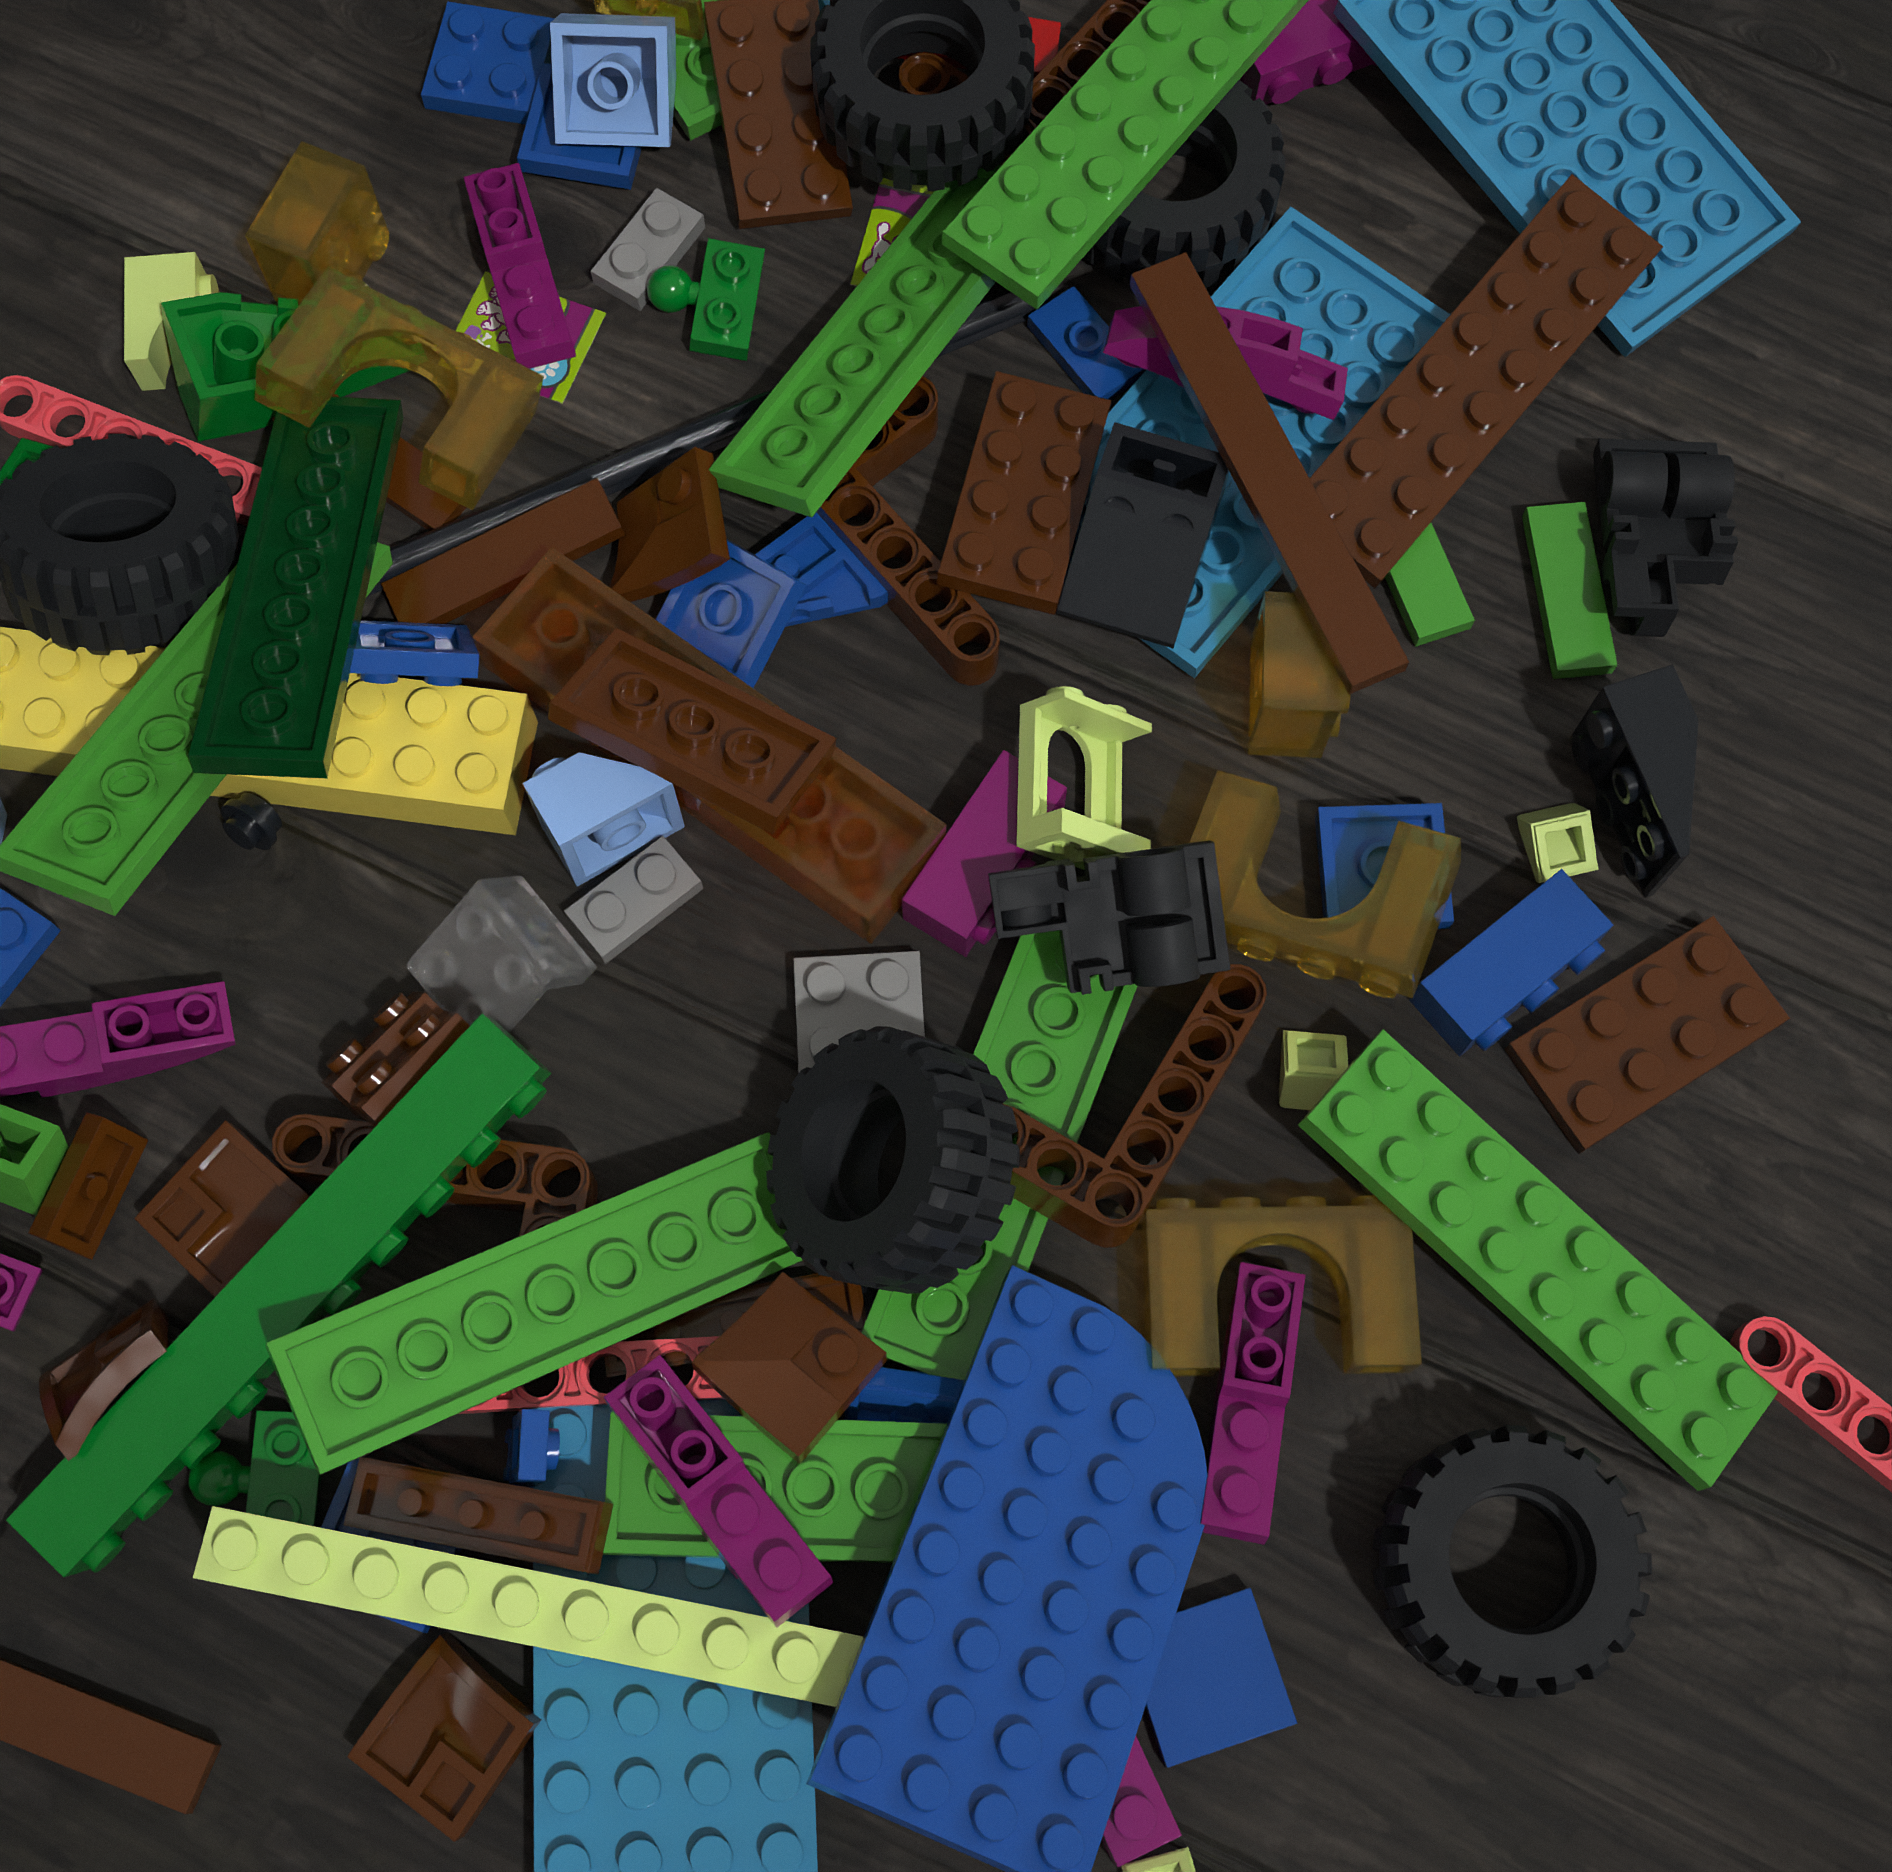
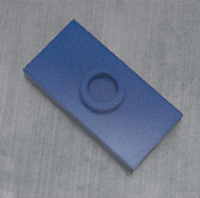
M1075 286L1028 315L1027 327L1084 394L1112 400L1133 386L1144 373L1143 368L1129 367L1121 363L1117 358L1103 353L1109 326Z
M881 1367L845 1410L844 1420L947 1424L964 1380L928 1375L920 1371H903Z

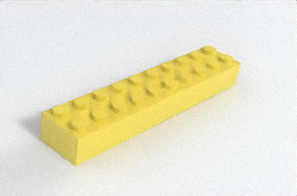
M0 627V769L59 776L166 648L147 646L143 653L127 655L125 650H111L110 655H93L84 647H78L76 651L61 648L54 644L51 638L45 641L30 630ZM350 673L327 779L227 774L210 796L239 799L243 793H252L269 804L516 835L525 791L522 783L527 781L538 721L529 698L525 693L462 685L436 686L425 683L423 680L398 677V681L395 683L377 684L362 681L360 674Z

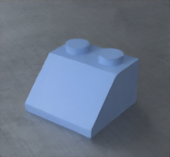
M561 13L551 21L555 144L670 147L676 88L675 17Z
M578 752L567 759L560 757L542 764L535 770L531 779L522 783L542 829L577 887L643 851L660 837L664 836L666 838L685 827L673 783L640 766Z

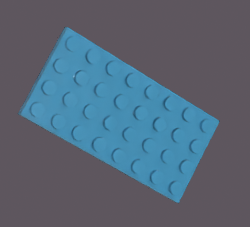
M1338 0L1333 14L1520 234L1573 174L1663 246L1646 269L1597 325L1624 357L1628 356L1793 233L1801 223L1799 218L1610 0Z
M1291 206L1211 296L1212 301L1217 307L1256 313L1302 327L1300 350L1348 368L1344 402L1334 420L1316 413L1308 414L1301 412L1288 402L1264 394L1309 478L1450 316L1449 313ZM1146 370L1108 413L1064 584L1095 478L1114 422L1219 452L1185 388L1177 385L1172 379ZM1230 472L1174 649L1140 639L1194 679L1283 574Z
M725 1399L697 1400L707 1415L743 1416ZM609 1405L533 1408L535 1410H550L549 1428H558L560 1434L556 1470H546V1481L533 1487V1489L605 1502L610 1412H613ZM603 1555L599 1575L533 1562L534 1571L768 1617L741 1581L733 1576L721 1558ZM809 1603L786 1621L809 1626ZM533 1647V1714L542 1719L534 1730V1872H818L815 1788L806 1784L814 1765L812 1702Z

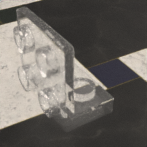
M522 876L479 879L407 962L408 970L443 1011L457 1012L469 1025L483 1013L495 1020L508 1033L547 990L583 984L597 968Z

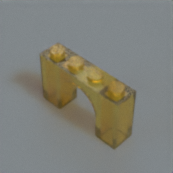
M328 266L258 360L256 365L255 401L310 428L337 388L352 374L375 366H395L419 373L433 382L442 391L450 405V409L424 446L418 483L473 510L535 415L544 376L517 363L516 360L509 359L476 342L471 336L462 332H456L423 315L418 309L410 305H403L370 288L360 279L349 277Z
M1217 770L1190 843L1208 840L1215 843L1227 943L1237 945V949L1241 953L1256 960L1272 961L1273 957L1297 963L1301 971L1319 979L1331 980L1337 975L1357 981L1363 990L1379 997L1394 998L1396 994L1414 998L1461 864V838L1398 821L1378 879L1365 899L1347 912L1329 918L1310 919L1294 916L1272 904L1257 884L1260 867L1281 814L1277 787Z
M1375 1195L1352 1198L1351 1206H1326V1199L1323 1197L1301 1196L1287 1199L1286 1207H1261V1201L1258 1198L1235 1197L1222 1200L1221 1208H1196L1195 1200L1170 1198L1157 1201L1156 1209H1146L1141 1221L1145 1331L1146 1340L1151 1345L1152 1370H1171L1175 1377L1214 1376L1220 1368L1217 1288L1223 1268L1239 1254L1249 1249L1266 1245L1285 1246L1303 1252L1314 1259L1330 1277L1339 1299L1344 1374L1410 1373L1422 1365L1412 1229Z

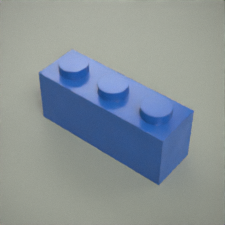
M1560 869L1421 981L1409 1001L1459 1057L1474 1044H1477L1484 1052L1513 1027L1506 1020L1507 1017L1522 1005L1529 1013H1532L1559 990V987L1553 980L1570 967L1578 975L1596 961L1606 951L1599 942L1613 927V924L1564 870Z

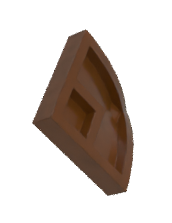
M693 447L617 502L618 520L626 535L619 538L615 571L607 591L608 600L625 604L657 595L690 582L730 560L717 479L708 470L714 463L713 453Z
M225 1120L134 1219L216 1297L312 1194L264 1153L239 1128Z
M782 1272L754 1304L720 1337L698 1354L691 1363L693 1369L729 1404L778 1447L801 1464L885 1364L887 1353Z
M154 1298L39 1377V1394L46 1422L55 1445L68 1461L78 1454L95 1422L121 1390L143 1369L167 1352L169 1318Z
M446 1632L437 1637L408 1672L347 1757L452 1841L456 1842L466 1835L542 1719L533 1714L532 1710L496 1681L464 1649L455 1637Z

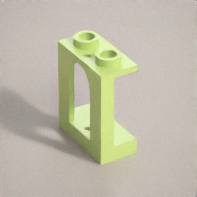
M1054 687L1049 689L1045 696L1021 704L1016 847L1054 860L1069 858L1075 867L1085 870L1083 858L1151 849L1150 839L1122 830L1121 823L1122 742L1151 733L1152 723L1127 714L1126 709L1121 706L1103 704L1085 697L1080 689L1074 687ZM1056 730L1065 731L1070 734L1079 744L1084 756V815L1064 808L1047 813L1048 747L1050 738Z

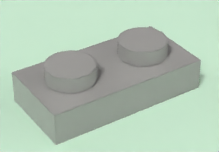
M656 188L591 270L593 284L641 311L650 300L647 294L649 277L659 267L665 265L676 266L706 228L704 215Z
M662 836L564 910V913L569 922L603 963L606 964L703 889V885L699 877L665 837Z

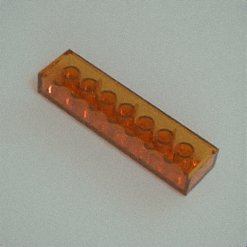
M553 547L546 552L472 637L484 666L520 693L527 694L530 700L548 713L550 701L615 628L786 712ZM589 741L615 761L638 766ZM836 746L831 759L774 834L673 784L679 807L870 944H872L902 906L903 897L946 835V824Z

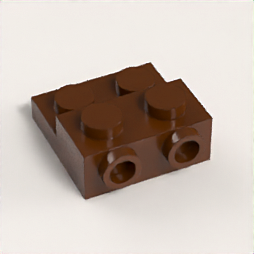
M413 991L408 997L402 992L394 995L374 1015L373 1020L378 1026L361 1043L355 1038L350 1039L326 1063V1066L332 1072L321 1083L357 1118L377 1125L470 1027L457 1012L443 1011L425 992Z

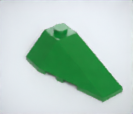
M223 292L161 302V313L179 395L198 442L256 431L273 424L271 418L276 416L281 394L329 396L335 393L339 397H344L429 364L431 360V354L411 309L339 303L333 310L298 307V299L279 297L278 305L241 302V294Z

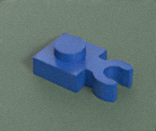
M521 1409L513 1416L512 1429H507L505 1443H508V1459L506 1468L503 1471L504 1481H509L510 1485L536 1487L546 1481V1470H556L559 1458L560 1434L558 1428H549L550 1410Z

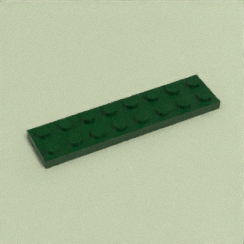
M281 394L188 754L193 773L328 778L354 655V647L356 646L404 419L401 400Z

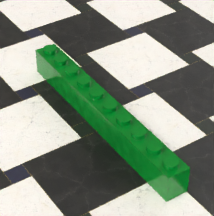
M482 1013L167 1348V1352L161 1355L90 1430L78 1454L69 1461L65 1457L6 1521L63 1577L89 1569L96 1573L104 1568L125 1546L126 1542L120 1535L137 1517L141 1521L147 1520L168 1501L173 1494V1490L168 1484L185 1466L193 1470L218 1447L221 1439L215 1434L232 1415L237 1419L244 1417L266 1395L268 1388L262 1383L275 1370L265 1347L266 1343L320 1321L327 1314L332 1316L349 1307L362 1290L356 1282L374 1263L379 1268L389 1263L406 1245L409 1238L403 1232L421 1213L426 1218L430 1217L451 1197L455 1188L450 1182L467 1163L472 1168H475L496 1149L501 1138L495 1133L513 1114L519 1119L524 1117L540 1102L547 1091L542 1083L551 1075V1072L501 1025Z

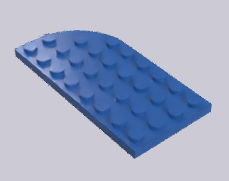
M1013 1265L1007 1271L806 1783L1005 1872H1091L1205 1526L1201 1524L1208 1474L1204 1447L1197 1422L1183 1390L1169 1367L1148 1341L1122 1317L1096 1302Z

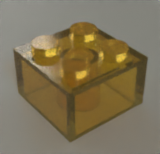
M301 141L245 234V237L275 301H278V297L298 299V307L333 310L339 303L355 304L361 293L362 280L372 262L379 260L386 251L389 242V231L365 166Z
M1265 591L1250 641L1248 755L1321 758L1329 737H1338L1341 714L1348 713L1351 694L1347 693L1295 593Z

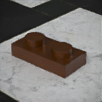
M86 1112L28 1234L73 1254L92 1260L148 1140L104 1117Z

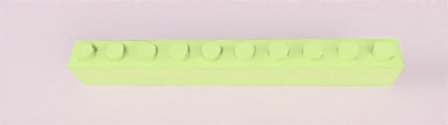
M212 1506L193 1575L195 1579L833 1707H836L863 1640V1636L785 1621L776 1628L768 1617Z

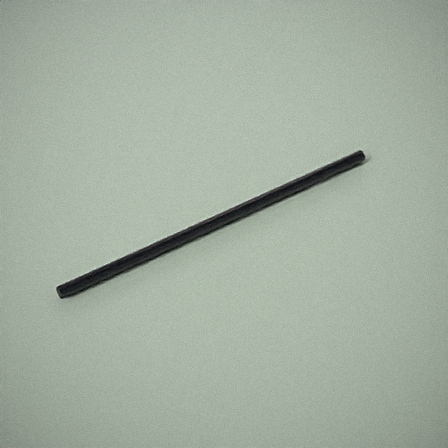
M1009 290L980 301L938 357L1028 320V315L1037 309ZM774 388L390 547L393 564L368 596L384 590L381 583L595 478H598L608 496L653 477L693 447L711 453L728 446Z

